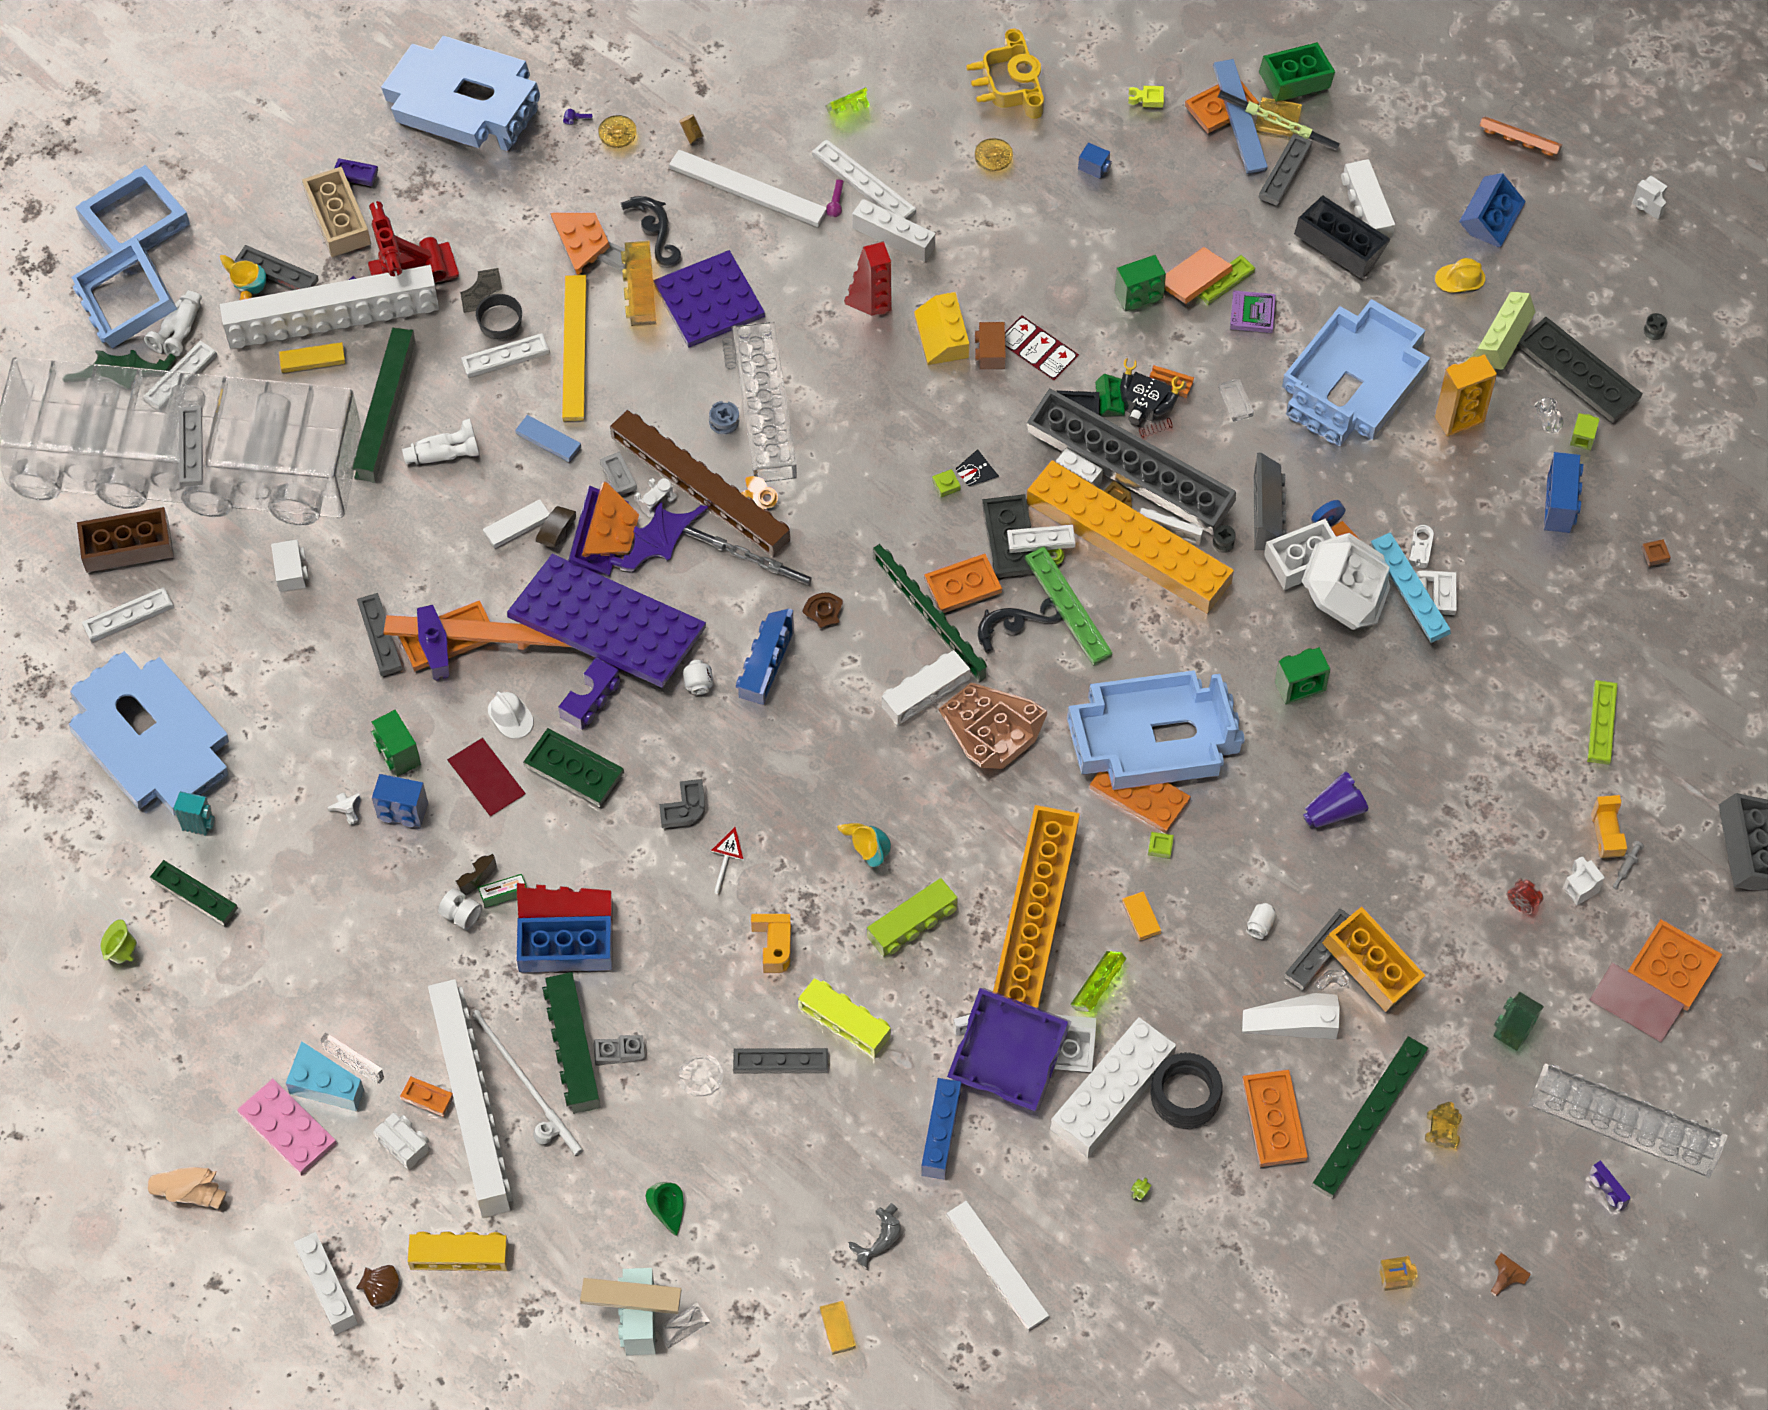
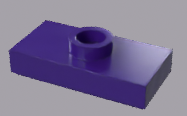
M341 158L337 159L334 169L342 167L348 182L373 186L378 173V166Z

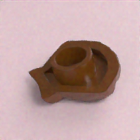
M829 592L815 594L807 600L802 612L810 619L816 621L819 628L840 622L837 616L842 607L843 599Z
M385 1265L373 1270L365 1267L363 1276L356 1289L364 1292L372 1307H377L391 1301L398 1290L400 1279L393 1265Z

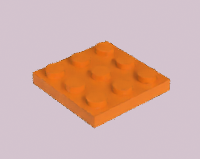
M1660 919L1628 972L1684 1004L1683 1009L1688 1011L1721 959L1722 954Z

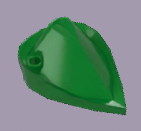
M656 1183L646 1191L647 1205L662 1224L674 1236H677L684 1205L683 1192L676 1183Z

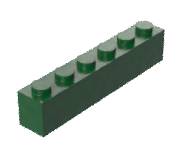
M573 972L546 977V986L542 987L545 1001L549 1000L551 1007L546 1009L549 1022L554 1021L555 1028L551 1029L553 1043L558 1042L559 1049L555 1050L557 1063H562L564 1068L563 1071L559 1072L562 1085L567 1084L568 1092L564 1093L566 1106L572 1107L573 1114L599 1109L601 1106Z

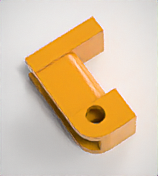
M1620 795L1597 797L1591 813L1600 858L1624 857L1627 851L1625 834L1620 833L1617 818L1621 806Z
M751 914L752 932H767V948H763V973L785 972L790 966L791 914Z

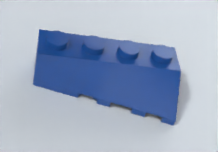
M792 609L769 613L766 621L762 620L759 627L760 635L752 643L751 657L746 658L743 676H739L736 682L739 698L761 705L765 704L794 634Z

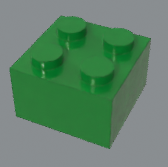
M1152 255L1117 267L1114 292L1124 311L1137 309L1142 305L1150 302L1155 303L1163 298L1166 273L1157 256Z
M1320 647L1315 649L1308 648L1300 654L1288 655L1278 661L1274 683L1284 703L1288 704L1326 691L1331 669Z
M396 709L371 721L373 730L370 732L374 739V746L379 754L382 753L385 757L384 762L389 771L393 770L398 777L421 765L417 744Z

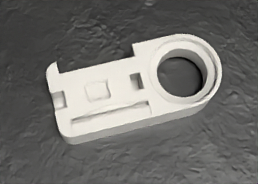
M1420 525L1414 530L1411 543L1412 550L1408 560L1412 567L1426 569L1428 566L1434 533L1427 525ZM1424 532L1428 534L1429 538L1421 540L1417 537V534Z

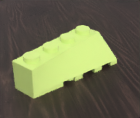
M1509 293L1487 334L1469 358L1485 354L1493 369H1504L1536 313L1530 293Z

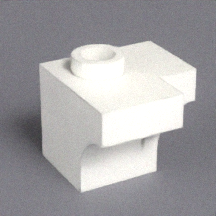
M1650 175L1645 181L1642 179L1637 185L1632 203L1640 210H1644L1651 216L1659 219L1663 215L1666 205L1664 196L1667 186Z
M1583 856L1576 859L1571 870L1573 874L1566 878L1563 888L1573 902L1578 905L1599 893L1604 876L1592 860L1587 862Z

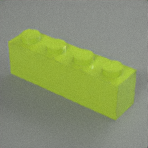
M939 878L867 927V938L883 957L889 953L894 954L900 949L902 944L915 940L920 932L926 928L931 929L934 927L939 919L952 915L957 909L958 897L945 881Z

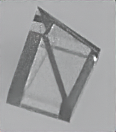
M695 1302L655 1328L669 1349L709 1324L710 1321L699 1304Z

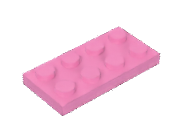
M273 1078L237 1109L238 1114L300 1175L305 1173L337 1144L336 1140Z

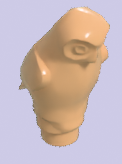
M179 1168L152 1175L148 1181V1192L153 1195L166 1196L169 1202L194 1203L204 1207L211 1206L219 1209L227 1193L219 1189L217 1183L212 1182L217 1171H211L209 1168Z

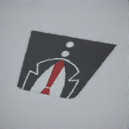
M978 449L956 467L957 473L968 486L999 477Z

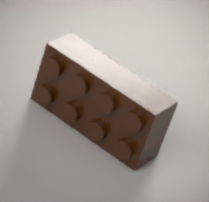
M165 507L77 522L81 560L86 573L174 557L169 520Z

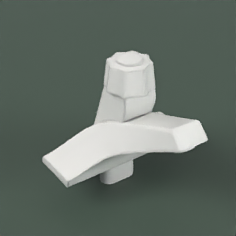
M345 793L337 795L338 803L329 806L328 811L344 812L347 817L346 820L350 825L358 822L359 820L354 813L353 806L360 798V794L358 793L349 798L346 797Z

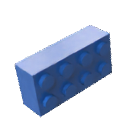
M611 916L517 918L516 961L519 972L612 970L613 928Z

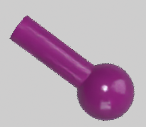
M836 179L832 200L826 206V214L830 217H838L842 213V207L839 203L844 181Z

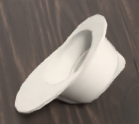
M499 691L496 693V697L491 700L488 706V714L492 721L506 737L519 739L526 736L533 727V717L528 708L514 693H500Z

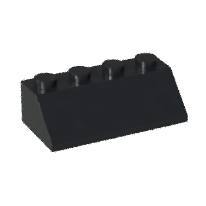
M1324 195L1298 217L1294 235L1360 278L1364 277L1374 267L1390 242L1389 237Z

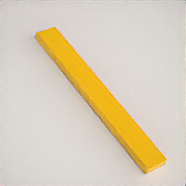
M565 275L563 421H584L586 275Z

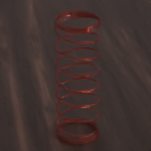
M1169 417L1166 418L1169 427L1173 428L1171 419ZM1144 426L1143 429L1139 427V433L1142 438H1145L1144 433L1146 436Z

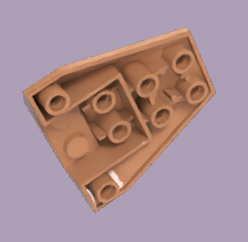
M975 683L968 684L938 709L966 757L981 768L1003 769L1036 742L1048 714L1047 710L1030 699Z

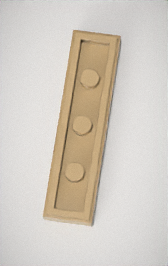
M583 1278L580 1304L678 1314L682 1290L678 1287Z

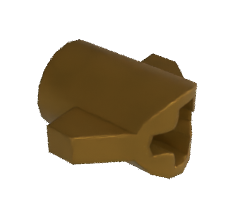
M694 114L679 120L690 144L695 142L697 138L704 136Z

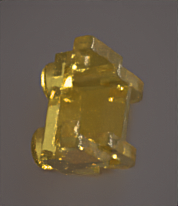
M1446 1102L1437 1105L1436 1109L1428 1111L1427 1119L1431 1120L1430 1132L1425 1134V1141L1430 1143L1436 1142L1437 1146L1444 1148H1456L1460 1143L1457 1128L1461 1123L1462 1115L1458 1109L1454 1108V1103Z

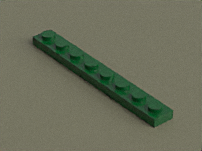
M881 544L873 548V560L951 651L954 650L970 668V673L978 682L984 680L987 668L984 659L977 657L971 644L968 641L964 642L960 637L958 629L955 626H951L947 622L944 613L941 610L938 611L933 606L931 598L920 591L918 583L907 576L905 568L894 561L892 553L888 549H884Z
M1409 1036L1406 1038L1316 1176L1311 1187L1331 1199L1334 1197L1428 1051V1047Z

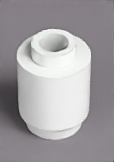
M1267 903L1256 905L1247 923L1248 934L1257 939H1263L1264 936L1268 935L1277 917L1273 906Z

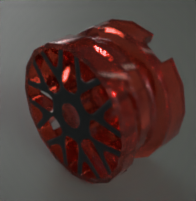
M1520 878L1515 882L1513 888L1507 891L1506 895L1510 903L1517 910L1524 914H1531L1534 911V907L1543 902L1544 897L1540 890H1535V884L1527 879L1522 881L1523 879Z

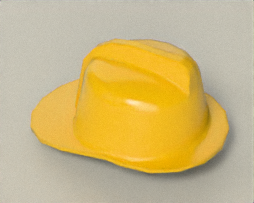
M1462 258L1455 264L1440 268L1435 275V282L1441 290L1449 293L1475 290L1483 286L1485 274L1481 263L1471 258Z

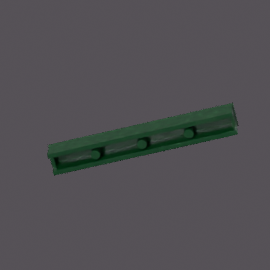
M392 327L352 466V470L356 471L355 480L376 483L416 342L413 329Z

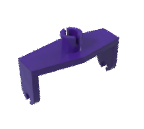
M434 605L417 608L419 643L430 665L433 679L440 680L439 677L442 676L445 679L449 676L446 632Z

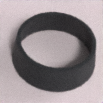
M493 294L487 296L478 304L476 319L481 331L485 335L494 339H505L514 335L520 328L522 308L520 303L512 296ZM499 305L512 308L519 317V320L513 327L503 331H493L481 324L484 312L491 307Z

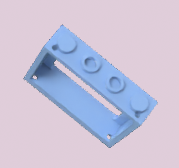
M146 165L117 180L111 186L99 191L96 195L82 201L75 207L79 220L108 254L135 238L148 251L190 225L187 212ZM147 183L170 209L171 214L124 243H119L95 213Z
M137 238L72 276L75 283L73 289L79 297H82L81 304L87 313L90 312L91 316L88 317L95 328L99 329V332H97L99 339L102 343L107 342L111 348L177 310L145 247ZM139 261L160 301L116 328L111 329L92 291L95 287Z

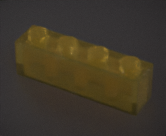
M650 241L625 242V251H621L622 264L626 263V269H622L623 282L628 284V287H624V298L629 300V306H625L626 319L630 318L631 326L656 324Z

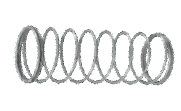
M724 337V338H723V339H725V338H731V339H732L731 342L733 343V338H732V337ZM735 360V362L729 361V362H727V364H729V363H735V364H736V360Z

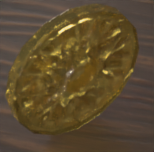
M613 115L606 118L598 128L599 138L602 143L613 148H623L631 144L637 135L636 125L633 120L622 115Z
M989 138L981 141L976 146L974 152L975 161L985 170L1000 171L1007 168L1012 162L1013 151L1011 146L1004 140Z

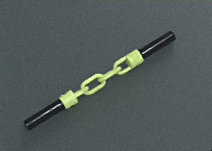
M1220 90L1217 96L1244 109L1247 113L1256 114L1267 121L1290 129V131L1303 138H1309L1336 151L1340 143L1312 131L1307 126L1291 122L1276 113L1266 111L1251 101L1247 102ZM1268 114L1277 117L1276 121L1268 118ZM1281 121H1284V122L1288 123L1289 126L1286 125V124L1281 123ZM1295 126L1299 127L1300 130H1299V131L1295 130V129H1294Z

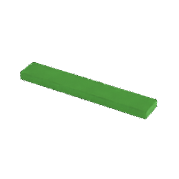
M1045 546L1026 555V562L1092 665L1112 656L1113 652Z

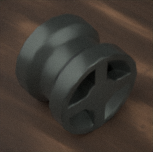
M1659 313L1650 314L1647 317L1643 330L1645 336L1651 340L1661 339L1668 324L1666 317Z
M1221 525L1215 529L1213 547L1217 551L1226 553L1233 549L1236 537L1234 529L1228 525Z

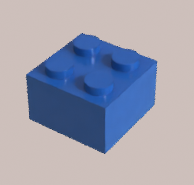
M379 774L372 795L377 818L387 823L394 821L402 823L407 827H421L428 806L424 783Z

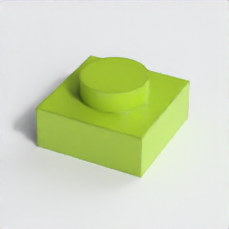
M952 469L932 476V482L940 497L961 490V485Z

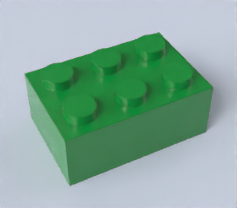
M1316 42L1264 55L1259 74L1275 101L1278 102L1331 88L1335 70L1319 43Z

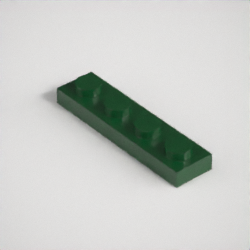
M165 860L160 863L150 876V880L223 926L238 909L237 904Z

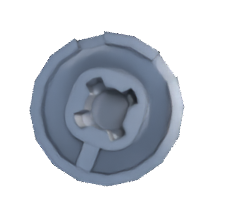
M719 401L713 404L709 411L710 428L714 432L724 435L735 431L739 425V410L737 406L729 401L728 403Z

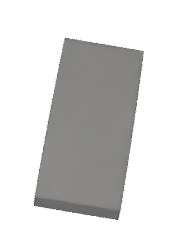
M620 1035L618 1039H595L593 1043L595 1065L625 1063L641 1060L645 1057L643 1035Z

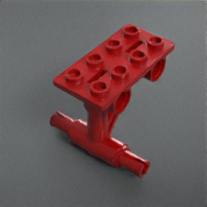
M376 201L377 209L374 202L369 205L373 217L371 225L379 248V259L368 262L371 276L389 273L390 276L395 277V271L397 276H399L403 270L431 265L434 283L459 277L449 242L438 244L436 238L426 237L419 242L418 246L394 235L391 221L385 215L382 202Z

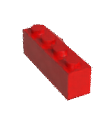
M884 241L864 246L857 263L858 270L854 271V281L849 285V295L845 296L844 303L871 316L885 314L888 311H892L891 259Z
M517 883L518 918L611 916L613 925V898L611 890L581 888L579 892H574L573 889L560 886L557 890L546 889V885L536 884V888H525V883Z

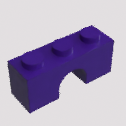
M597 657L584 672L585 685L592 688V691L586 695H579L570 691L558 706L559 717L580 730H583L586 724L589 725L593 721L595 712L599 707L602 708L605 705L608 695L611 691H615L620 684L618 669Z

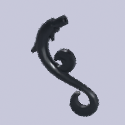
M647 196L630 197V200L620 202L622 210L629 208L645 210L647 208L657 215L658 224H653L656 222V218L648 215L641 220V228L646 234H658L654 250L657 263L665 267L676 265L681 259L679 248L667 244L664 246V249L670 251L672 255L664 258L660 254L668 230L667 214L662 207L666 203Z
M1050 598L1045 599L1040 605L1041 614H1044L1047 608H1054L1056 610V614L1050 617L1018 608H1002L991 613L986 609L977 630L979 644L983 645L986 653L993 650L990 641L992 640L991 634L994 632V629H991L995 622L1006 618L1003 623L1004 631L1012 635L1018 634L1023 630L1024 619L1056 623L1063 618Z

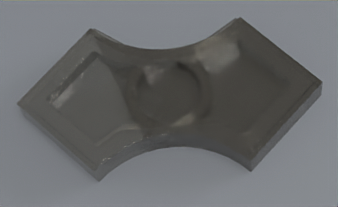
M499 268L478 271V277L473 286L460 292L464 313L476 311L478 304L484 298L502 289Z

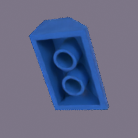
M1504 173L1485 176L1459 222L1470 236L1493 246L1501 247L1526 201Z

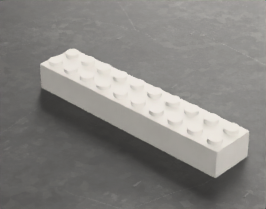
M431 265L403 270L399 276H397L395 271V277L390 276L389 273L223 303L220 304V310L229 348L232 349L253 344H263L269 341L284 340L296 336H306L307 334L327 332L333 329L348 328L360 324L365 325L381 320L387 321L397 317H408L413 314L430 313L439 310Z
M456 979L429 985L430 998L481 1216L484 1218L510 1211L509 1202H513L463 988L462 986L457 987Z

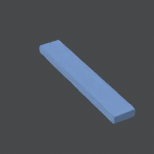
M1234 59L1214 62L1213 68L1220 90L1247 101ZM1224 101L1246 173L1266 171L1268 166L1251 114L1236 105Z

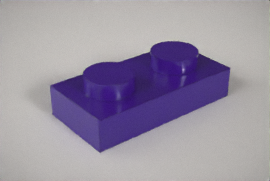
M1600 1160L1592 1166L1589 1173L1591 1181L1596 1187H1600L1603 1190L1609 1204L1621 1211L1627 1207L1631 1197Z

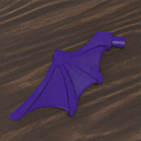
M660 503L655 509L654 517L646 526L642 528L634 527L635 544L630 555H624L623 559L613 556L610 565L620 567V570L634 572L648 558L659 556L666 561L670 560L673 548L686 525H690L708 509V506L700 505L691 512L676 514L663 509L662 503Z

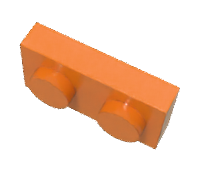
M410 1076L400 1095L402 1101L444 1117L454 1098L453 1093Z

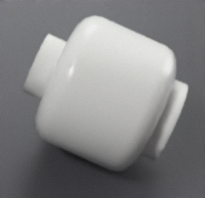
M702 660L691 661L690 665L684 668L685 688L691 691L692 694H705L713 686L711 666L703 663Z

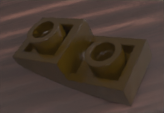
M556 506L540 528L536 536V542L555 548L566 537L565 529L576 519V511Z
M493 853L488 856H481L472 863L474 872L465 873L455 881L457 890L468 895L480 887L497 868Z

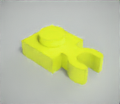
M1143 86V90L1135 87L1129 88L1128 95H1134V97H1129L1128 104L1135 105L1143 102V107L1163 108L1164 86Z

